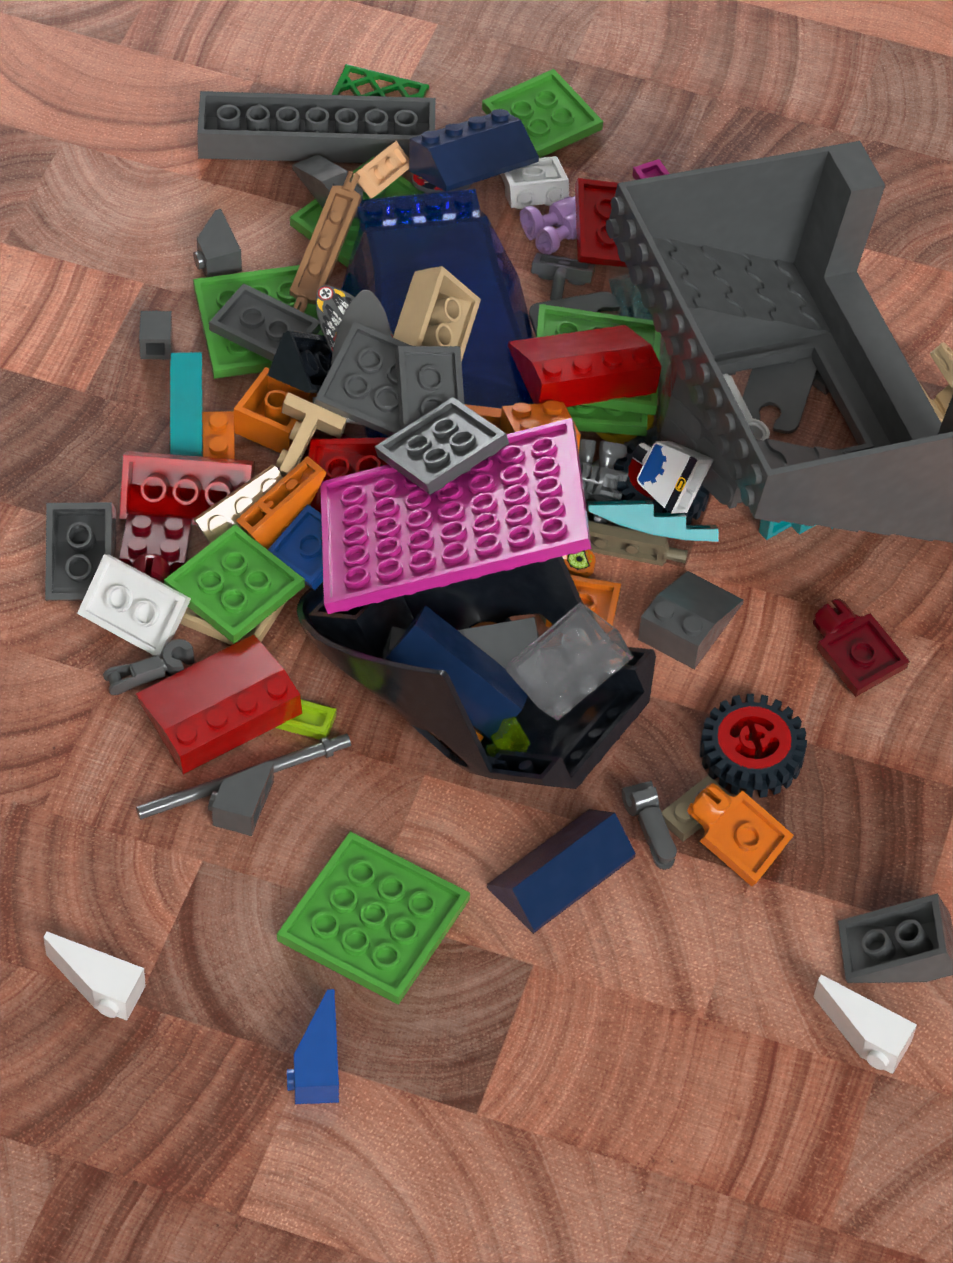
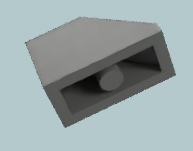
M221 209L214 211L197 237V251L193 253L197 269H202L206 277L228 275L242 271L241 249Z
M263 762L223 779L219 791L212 792L208 804V811H212L213 826L248 836L253 835L274 783L273 762Z

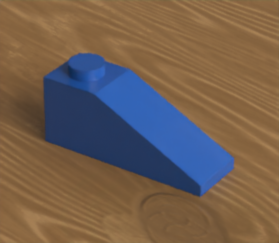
M327 989L294 1053V1069H287V1091H295V1104L339 1103L334 989Z

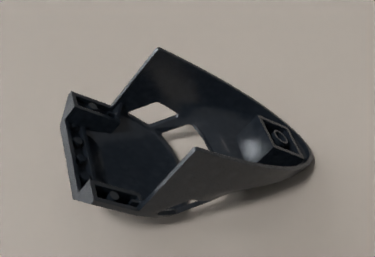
M562 556L331 614L327 613L324 605V587L322 582L316 590L308 589L297 604V615L304 632L324 656L394 708L411 726L454 764L472 774L491 779L577 789L650 701L656 661L654 649L603 645L600 643ZM425 605L456 630L468 629L480 622L512 621L509 618L511 616L541 614L574 643L550 647L541 646L548 683L529 687L531 690L523 709L493 742H490L485 737L480 742L446 671L382 659L383 649L392 626L407 630Z

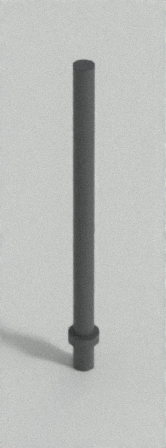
M347 733L332 739L324 737L320 739V743L271 759L269 762L274 763V773L321 756L329 758L334 755L333 752L350 747L351 741ZM249 768L137 806L138 816L141 820L210 796L213 791H219L223 779Z

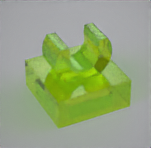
M512 717L502 721L498 732L491 735L494 744L487 745L486 750L491 757H494L500 749L526 753L530 741L517 719Z

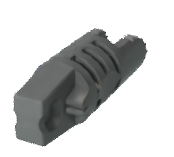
M580 461L584 492L621 500L622 493L617 489L602 486L604 477L625 482L628 473Z

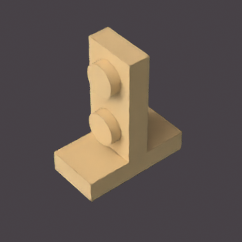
M288 392L283 402L282 413L302 423L296 421L289 436V439L293 440L289 450H282L277 460L276 467L280 468L279 472L284 478L301 462L316 429L340 439L345 430L347 419Z

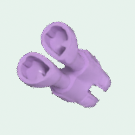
M575 196L566 197L549 206V213L542 215L534 206H527L520 211L522 228L529 240L536 238L535 244L539 252L548 255L559 249L560 242L563 239L574 240L577 238Z

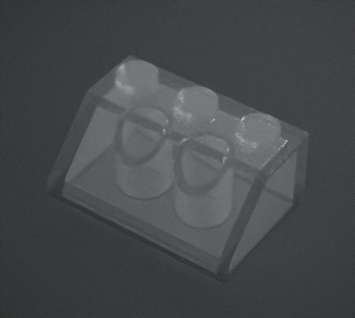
M580 602L504 667L535 705L558 721L610 676L620 670L633 656L619 631Z

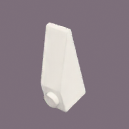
M46 932L44 935L46 956L87 1001L107 1017H119L128 1020L146 986L144 968Z
M821 975L816 985L814 999L861 1058L867 1060L872 1067L893 1074L912 1042L917 1024Z

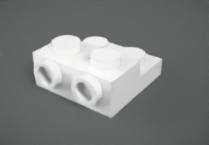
M557 156L539 158L537 163L500 174L505 184V196L511 208L523 209L527 206L543 204L551 206L553 203L569 197V179Z

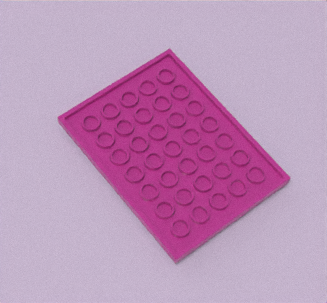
M572 418L506 434L509 441L508 445L432 494L425 492L389 464L322 481L320 488L324 605L327 613L348 611L355 607L380 603L387 599L412 595L416 592L444 587L452 583L476 579L484 575L504 570L508 571L516 567L544 562L548 559L568 554H577L581 551L592 549L576 431Z

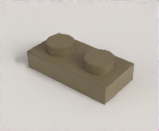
M709 775L662 811L668 829L682 842L702 827L688 814L687 810L689 805L694 803L696 796L707 785L715 783L731 796Z

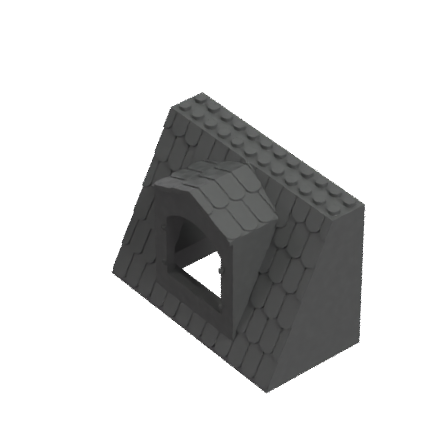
M855 141L618 183L615 197L611 200L612 210L610 218L606 221V231L609 238H613L618 248L620 260L625 262L629 270L631 282L637 285L641 293L643 306L649 309L653 317L656 331L661 333L665 341L663 354L659 360L662 368L658 382V405L656 409L657 441L675 442L712 458L713 462L702 485L721 504L727 505L730 509L736 508L737 503L743 502L745 506L749 507L755 519L778 523L785 521L807 526L820 525L853 532L860 530L888 536L894 534L927 541L939 540L953 543V395L941 423L857 272L885 188V183L862 143ZM811 357L858 445L832 450L817 446L811 448L771 439H756L723 374L731 376L735 375L738 371L783 362L791 364L795 363L796 360Z

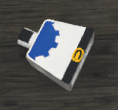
M656 441L652 448L645 443H641L633 452V459L643 465L637 476V482L668 512L687 513L713 459L671 441Z

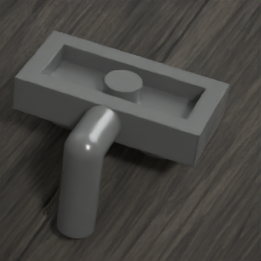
M536 253L532 262L531 273L538 274V277L545 280H553L551 301L563 298L565 279L574 285L591 284L596 264L580 263L576 259Z

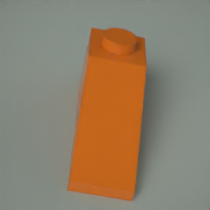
M307 456L244 512L236 522L244 532L268 550L307 504H311L326 475L325 470Z

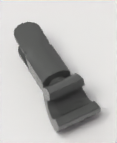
M172 640L164 648L163 659L156 655L131 664L107 669L104 671L103 677L106 681H109V693L111 695H119L139 685L164 678L165 672L172 676L184 670L182 662L187 665L195 663L193 647L186 640ZM129 675L131 676V677H129V678H126V679H123V680H122L123 677H126V676H129Z
M652 781L622 788L623 804L631 816L639 815L638 821L647 844L650 846L655 865L663 870L670 869L674 865L677 848L669 834L670 832L659 808L656 787H653Z

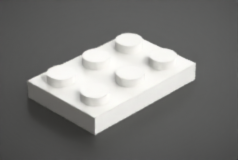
M104 554L77 614L146 652L163 658L164 648L172 641L191 598L119 559Z

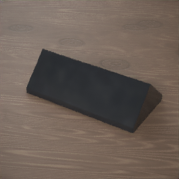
M296 331L284 332L267 376L306 393L318 394L332 366V353L324 335Z

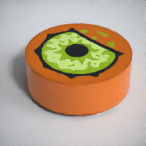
M589 549L577 554H568L566 566L570 575L588 578L595 570L596 558Z

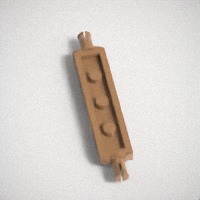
M348 171L343 186H332L291 285L290 295L296 299L293 308L303 313L308 303L316 304L318 289L321 286L327 285L361 202V195L354 190L360 178V175L356 172L353 176V171Z

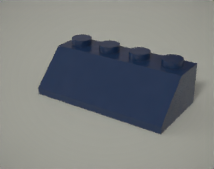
M503 109L493 110L491 114L481 117H470L468 121L462 123L448 124L445 128L436 131H425L420 136L410 138L409 172L446 192L539 162V156L521 119Z

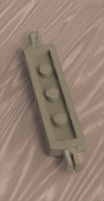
M588 520L592 548L589 550L593 553L663 566L666 560L686 563L688 550L669 547L667 537Z

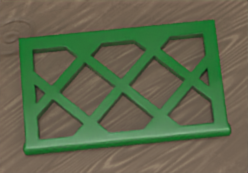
M345 64L332 95H340L341 92L350 89L354 96H385L387 93L398 90L402 97L424 98L429 85ZM352 72L364 75L365 77L351 81L348 76ZM380 79L392 82L393 84L380 88L376 80ZM370 83L374 91L361 95L356 87ZM404 88L419 89V92L409 96Z

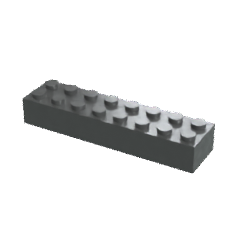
M200 91L197 130L198 159L303 161L315 155H320L331 162L365 163L395 141L398 142L409 158L410 138L420 136L425 131H435L436 98Z

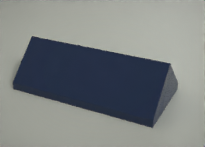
M426 605L385 658L392 662L446 671L474 729L490 742H493L521 712L531 690Z
M588 809L489 882L487 889L534 934L635 858L636 853L615 812Z

